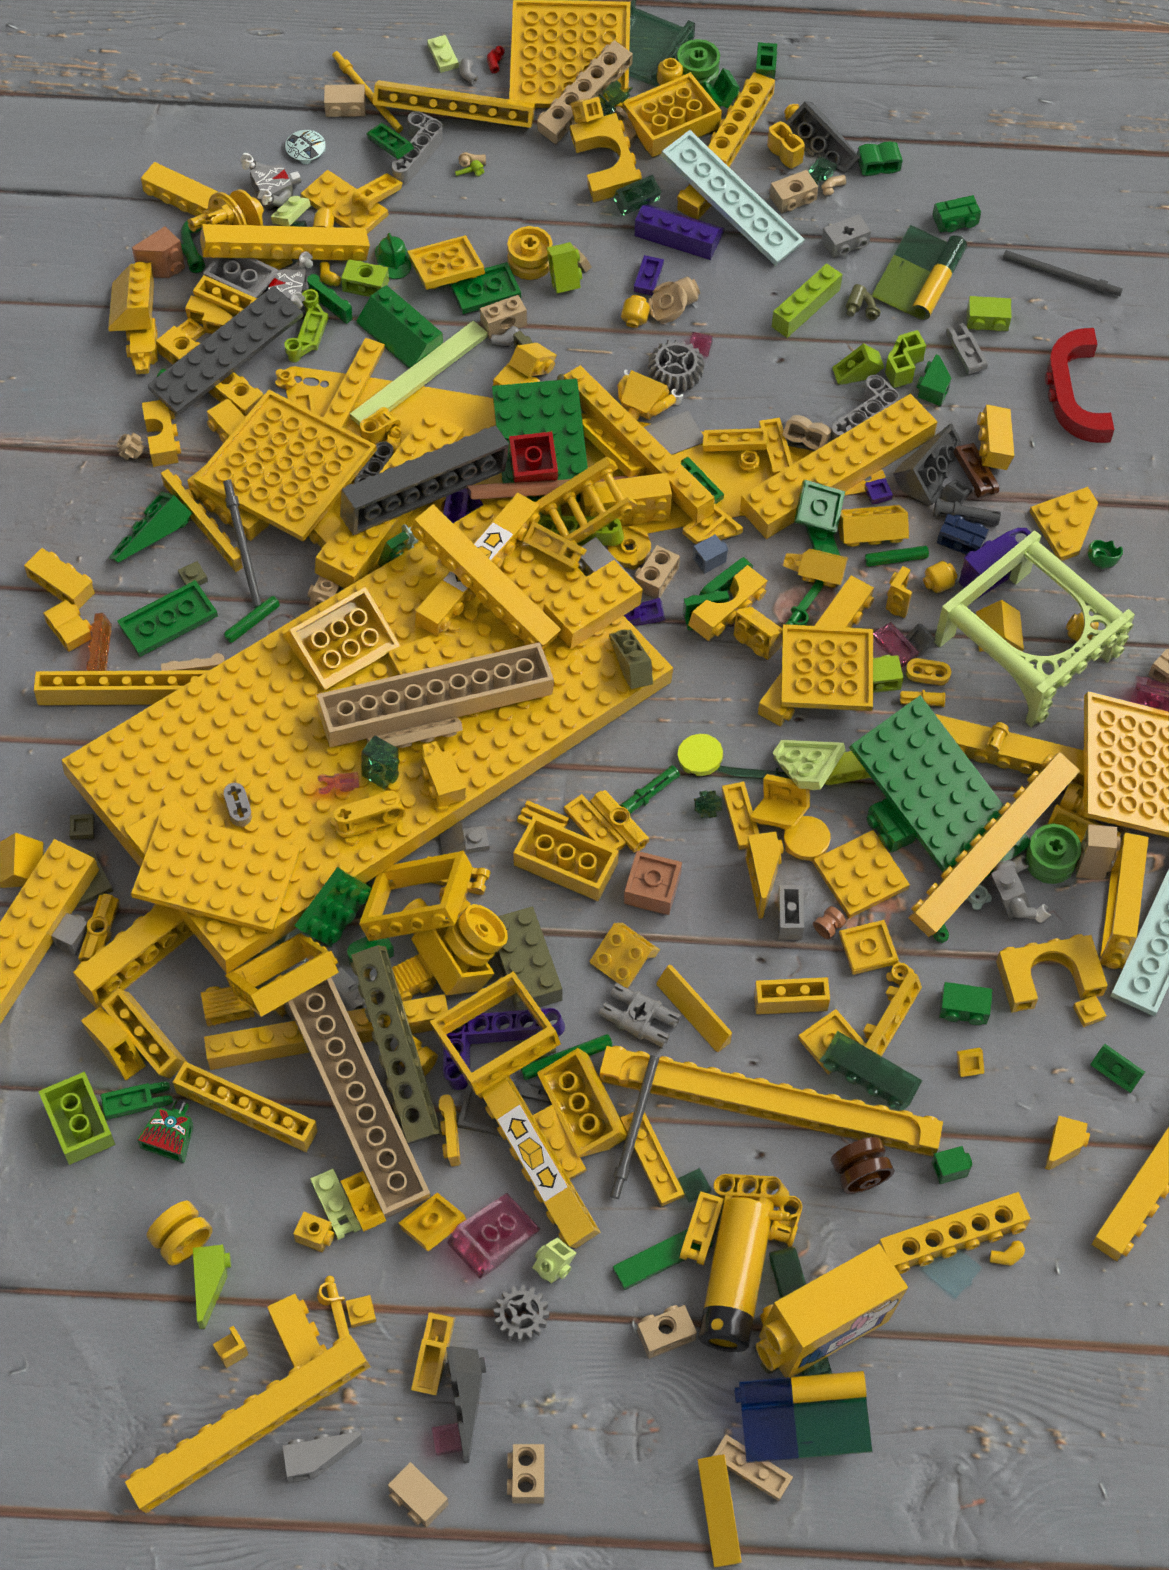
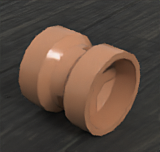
M830 906L824 911L823 917H818L813 922V926L823 938L831 939L835 935V930L842 928L846 924V919L838 909Z

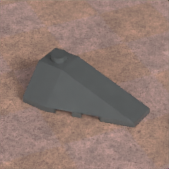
M450 1346L446 1347L460 1441L464 1463H469L482 1388V1373H486L484 1357L479 1358L478 1349Z

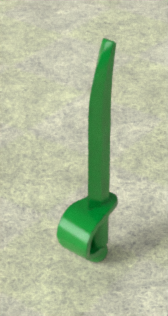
M817 580L797 607L793 606L791 608L793 614L785 623L786 625H807L809 615L806 610L821 591L824 581Z

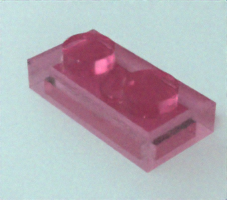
M892 622L873 633V638L888 655L899 656L901 668L907 665L910 660L918 658L919 652Z

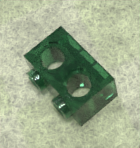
M374 735L361 751L362 777L384 790L390 783L393 784L399 776V749Z

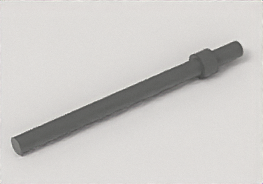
M1005 250L1003 255L1005 259L1096 288V291L1101 293L1108 292L1121 296L1123 288L1108 284V281L1096 280Z
M225 480L223 481L227 497L225 502L227 508L230 509L253 607L256 608L262 602L238 509L240 504L238 496H235L232 481Z
M650 1055L620 1162L614 1170L613 1177L615 1179L610 1193V1197L614 1199L620 1198L624 1181H627L629 1176V1163L659 1062V1057Z

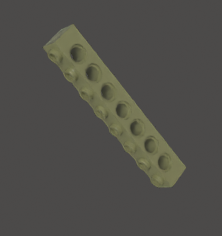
M377 945L352 954L353 961L351 962V967L354 974L358 976L360 983L358 991L366 1003L365 1014L368 1021L372 1023L374 1030L372 1038L380 1050L379 1061L382 1068L386 1070L388 1077L386 1078V1085L393 1094L395 1101L393 1102V1108L396 1115L400 1117L402 1133L407 1143H416L442 1134L385 946ZM372 969H375L377 976L372 981L370 979V972ZM379 992H382L384 995V1000L381 1004H378L376 999ZM386 1015H389L391 1023L386 1028L383 1020ZM394 1038L398 1042V1047L395 1051L390 1046ZM400 1062H403L405 1071L400 1075L397 1067ZM408 1085L412 1089V1094L409 1098L404 1093ZM414 1109L419 1112V1118L416 1122L411 1117Z

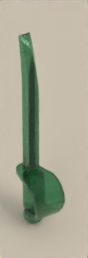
M726 766L718 768V771L733 776L764 778L766 774L791 779L785 772L778 771V768H776V771Z

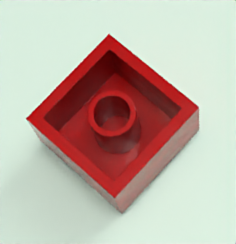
M552 432L509 436V452L514 483L558 480Z

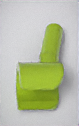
M474 160L469 167L455 171V174L459 176L474 172L476 176H481L485 171L481 162Z

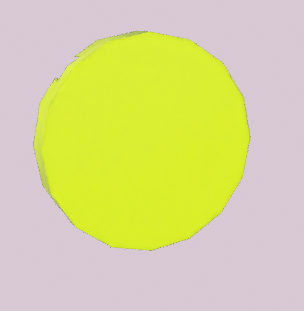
M708 734L691 735L680 744L677 754L678 761L682 769L689 774L691 772L696 774V776L709 775L718 770L723 760L721 743Z

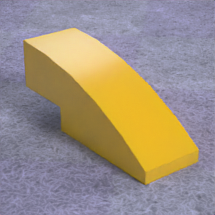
M192 295L185 307L187 319L192 318L197 323L203 324L205 332L213 334L233 318L232 315L216 304Z
M433 1312L428 1313L413 1378L412 1391L437 1396L447 1358L446 1347L450 1345L456 1317Z

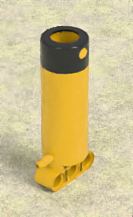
M722 1174L714 1181V1190L721 1198H724L698 1338L701 1343L713 1349L726 1352H742L748 1349L750 1344L771 1221L790 1220L791 1218L789 1212L774 1210V1207H781L788 1202L789 1191L781 1180L774 1176ZM731 1186V1189L725 1192V1190ZM755 1188L753 1192L748 1193L750 1189ZM778 1189L775 1194L771 1195L774 1190Z

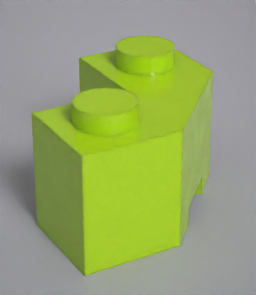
M918 330L899 335L892 351L888 355L885 374L893 388L912 383L915 372L914 364L924 360L926 344Z

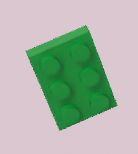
M508 262L484 268L485 274L479 275L476 278H468L449 284L462 314L480 310L482 307L519 295L521 298L520 288Z

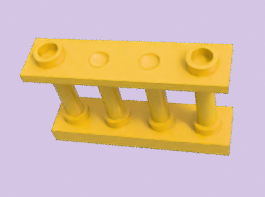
M607 456L535 502L540 505L539 512L551 516L560 536L576 544L618 517L631 513L632 508L636 507L637 503L630 497L624 499L612 476L618 467L615 461ZM601 479L605 480L617 503L608 510L603 506L594 488L595 483ZM582 491L587 492L599 515L587 522L575 499L576 495ZM564 503L569 504L580 528L570 534L557 511L558 507Z

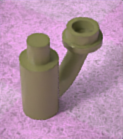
M855 284L846 303V314L853 317L860 310L864 300L868 305L865 310L866 317L870 320H876L880 316L881 311L876 307L872 295L867 292L863 285Z

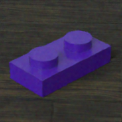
M644 255L634 284V292L651 296L654 294L653 291L657 287L664 266V259Z

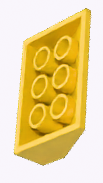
M691 72L622 102L642 145L652 157L661 154L665 148L689 130L697 137H700L718 129L721 121L722 110Z
M366 587L283 634L296 657L323 690L386 655L389 650L400 646Z

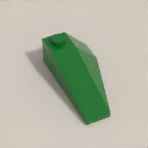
M161 491L143 511L146 516L139 522L134 523L132 526L133 533L121 540L109 558L118 563L179 528H183L189 522L192 512L174 495Z

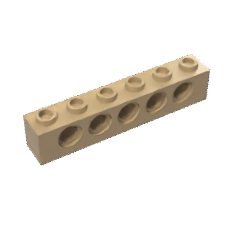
M615 40L610 45H606L601 55L597 59L594 58L588 68L578 74L576 81L572 85H568L558 99L553 100L550 108L539 115L537 119L538 132L556 145L569 132L570 125L576 124L572 108L567 104L587 98L599 97L600 99L632 65L633 53Z

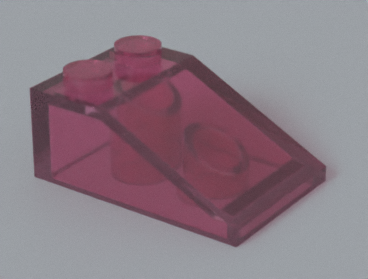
M506 1193L457 1225L447 1244L475 1275L481 1279L500 1266L538 1233L540 1228Z

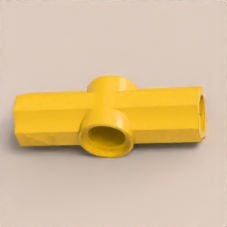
M606 790L599 791L590 800V803L626 841V845L634 853L641 851L649 843V837L632 820L630 812L626 808L621 807ZM619 819H620V820H623L624 822H623V823H617L615 820H619Z
M109 894L99 895L93 915L87 922L88 930L78 957L79 962L88 961L100 947L106 946V943L110 940V930L120 903L118 898ZM98 928H104L101 932H94Z

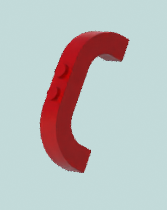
M1094 328L1076 329L1060 337L1052 348L1045 374V383L1050 388L1048 399L1053 404L1054 413L1059 424L1068 433L1084 441L1108 443L1111 442L1115 430L1111 412L1092 413L1086 411L1077 404L1074 398L1068 363L1077 358L1094 357L1098 345Z

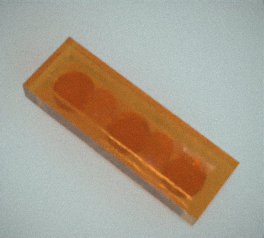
M95 613L94 623L91 625L92 642L89 643L90 659L87 662V671H107L112 624L104 613Z

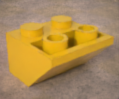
M753 607L741 608L736 611L733 636L740 643L749 646L755 654L769 660L782 647V628Z

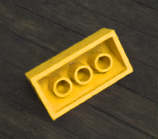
M136 262L130 264L113 281L109 331L151 329L154 279L151 263Z
M577 1048L537 1072L579 1158L609 1150L626 1140L628 1133L587 1053Z

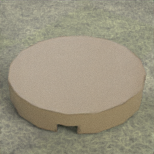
M668 281L657 286L653 291L652 298L650 297L648 300L650 315L659 322L668 323L680 317L685 310L687 294L680 285Z

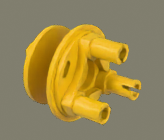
M237 189L231 192L230 195L217 192L211 195L207 210L202 211V214L194 218L188 219V227L194 232L202 228V224L263 226L262 215L264 209L256 198L251 197L244 190Z

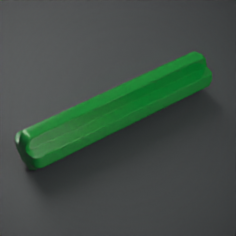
M926 545L868 553L865 554L864 559L866 566L869 567L925 559L929 557V550Z
M270 596L224 632L226 640L229 643H233L280 606L278 599Z

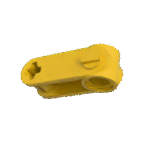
M389 790L338 807L334 811V820L337 822V834L341 837H350L399 822L406 813L400 801V796L397 792Z

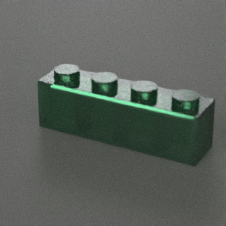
M839 1031L832 1036L819 1060L827 1070L839 1072L851 1084L863 1086L866 1088L867 1093L874 1097H882L888 1101L887 1104L897 1110H905L911 1104L923 1081Z

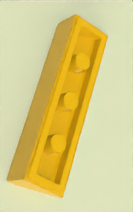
M669 964L658 979L657 986L716 1052L721 1051L731 1043V1030L677 970Z
M725 1454L697 1459L714 1568L740 1564L742 1560Z

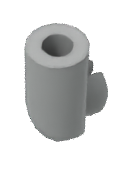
M463 58L459 63V75L470 84L475 85L478 81V76L471 72L473 61Z

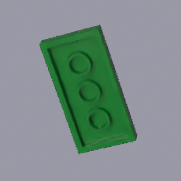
M194 580L117 620L138 656L141 657L218 617V613L197 581Z

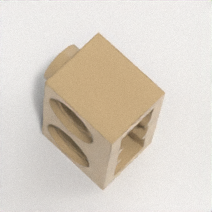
M656 545L653 552H648L644 566L642 568L639 567L634 575V580L643 589L642 593L655 599L662 596L678 571L680 564L679 555Z
M513 1444V1453H508L507 1468L513 1469L512 1479H507V1495H512V1503L544 1504V1444ZM522 1456H530L533 1462L528 1466H523L519 1463V1459ZM522 1482H529L533 1485L532 1490L529 1492H522L518 1487Z

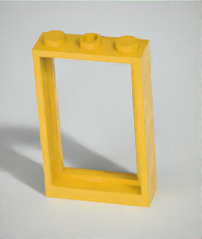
M1125 833L1121 841L1120 850L1117 851L1116 859L1112 863L1100 954L1101 965H1106V967L1111 969H1123L1137 939L1149 839L1146 836Z

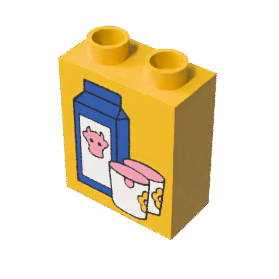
M877 1244L774 1302L759 1334L761 1341L756 1343L757 1353L768 1370L773 1371L779 1368L785 1379L788 1380L889 1322L908 1286L881 1245Z

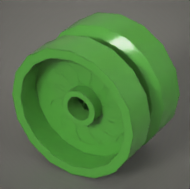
M701 39L689 40L678 49L677 61L683 66V75L691 72L701 86L704 81L712 85L715 83L719 76L720 52L713 43Z
M1043 825L1035 831L1029 842L1025 856V863L1029 866L1027 870L1034 878L1043 883L1057 884L1064 882L1071 877L1080 858L1082 846L1079 837L1064 825Z

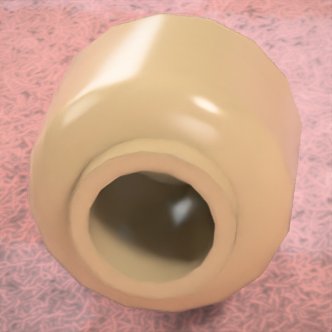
M684 277L674 282L684 288L687 294L686 306L698 300V295L701 293L695 279L691 280L689 277Z

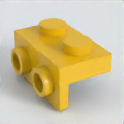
M902 566L898 573L894 572L889 584L891 585L887 592L888 599L885 608L893 615L902 618L907 616L912 591L907 589L911 569Z

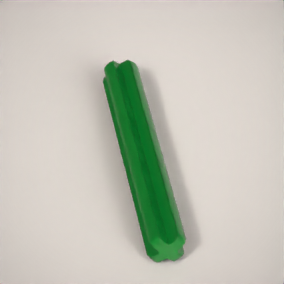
M608 1034L534 1061L521 1068L522 1076L525 1080L538 1076L537 1072L577 1048L589 1056L606 1050V1046L612 1047V1040Z

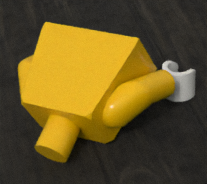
M624 370V376L617 384L618 398L623 408L628 410L636 420L640 416L650 420L653 416H657L672 405L681 404L683 394L680 396L676 395V389H672L669 395L670 392L667 385L633 370L629 374L628 370Z

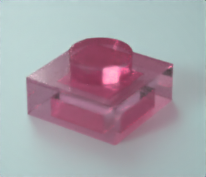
M457 1423L432 1427L436 1456L462 1451Z

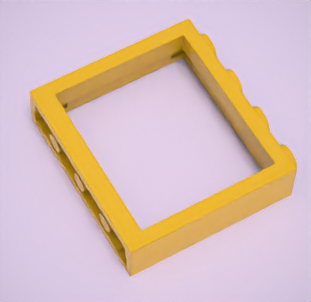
M459 851L394 864L377 875L359 923L368 940L374 941L454 926L473 870L465 852ZM448 879L440 904L383 915L391 890Z
M299 933L231 971L225 977L234 995L262 1017L339 973L336 967L338 960L334 957L332 951H328L325 946L321 947L311 937L308 938ZM306 958L309 960L260 989L255 988Z
M514 971L503 978L501 977L490 986L482 988L475 995L459 1002L455 1007L439 1014L438 1017L430 1021L436 1036L476 1095L561 1045L556 1030ZM516 993L542 1031L474 1072H471L447 1037V1034Z

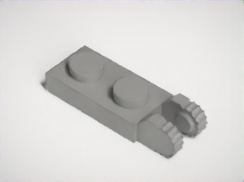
M964 323L958 324L960 336H957L952 326L947 327V337L967 374L986 370L988 362Z

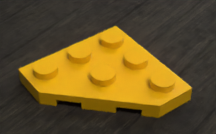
M1085 487L1031 506L1029 512L1056 557L1063 561L1079 555L1098 502L1089 487Z

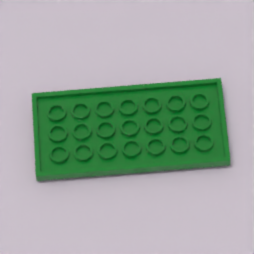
M921 695L849 746V749L942 872L949 866L953 868L957 864L955 858L963 850L967 852L972 847L969 844L972 839L978 834L982 836L986 831L984 826L992 818L996 820L1001 815L998 811L1003 806V803ZM1025 833L1000 862L1011 860L1029 846L1030 839ZM993 869L984 879H986L988 876L991 875V873H993Z

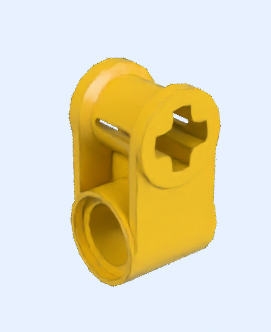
M382 407L361 421V437L376 445L387 437L392 427L399 428L401 422L399 419L394 418L386 407Z
M789 1196L788 1202L779 1207L778 1211L785 1212L784 1208L786 1206H792L797 1212L791 1214L790 1220L773 1221L768 1238L769 1241L774 1239L786 1243L790 1248H792L802 1212V1202L795 1196Z

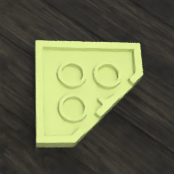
M781 740L773 751V756L777 764L799 789L821 790L846 749L844 743Z

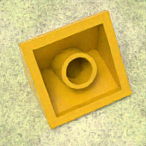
M999 600L976 611L975 615L1016 649L1024 651L1019 610L1005 601ZM978 646L979 652H985L981 647Z
M15 832L0 842V888L24 886L43 857L44 843L42 841Z

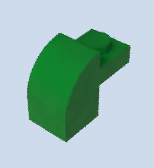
M758 42L755 72L775 79L777 44Z

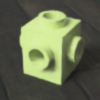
M556 1238L543 1245L535 1255L537 1260L532 1268L539 1273L541 1278L553 1283L559 1278L564 1279L569 1274L572 1268L569 1265L576 1252L559 1238Z

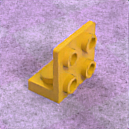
M614 923L590 959V963L615 982L629 988L646 960L656 957L660 949L626 924Z

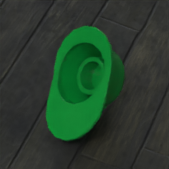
M388 233L387 237L380 241L375 249V256L378 265L388 267L389 278L401 279L409 274L411 262L403 240L399 237L391 236V233Z

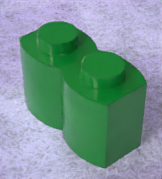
M883 142L878 145L864 144L858 147L857 155L860 157L858 164L862 175L872 176L879 173L891 174L901 171L903 160L896 142Z

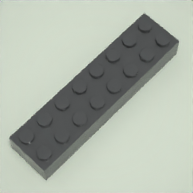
M495 425L488 429H482L471 436H465L452 444H446L435 451L427 452L416 459L407 460L399 466L388 468L375 476H369L358 483L349 484L341 492L340 517L352 535H355L467 488V485H474L505 472L509 443Z

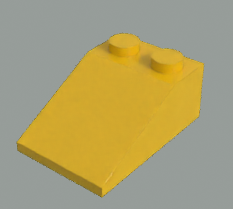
M776 832L748 835L745 859L758 919L764 917L777 875L778 865L782 864L783 843L782 840H778Z

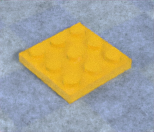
M466 235L407 251L408 258L426 290L435 289L450 283H457L468 278H476L479 275L485 274L484 266Z
M874 830L813 860L814 866L849 919L908 890L910 887L909 882Z

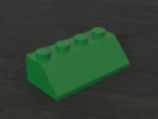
M387 285L370 296L356 320L360 327L375 340L385 344V348L409 369L443 344V333Z

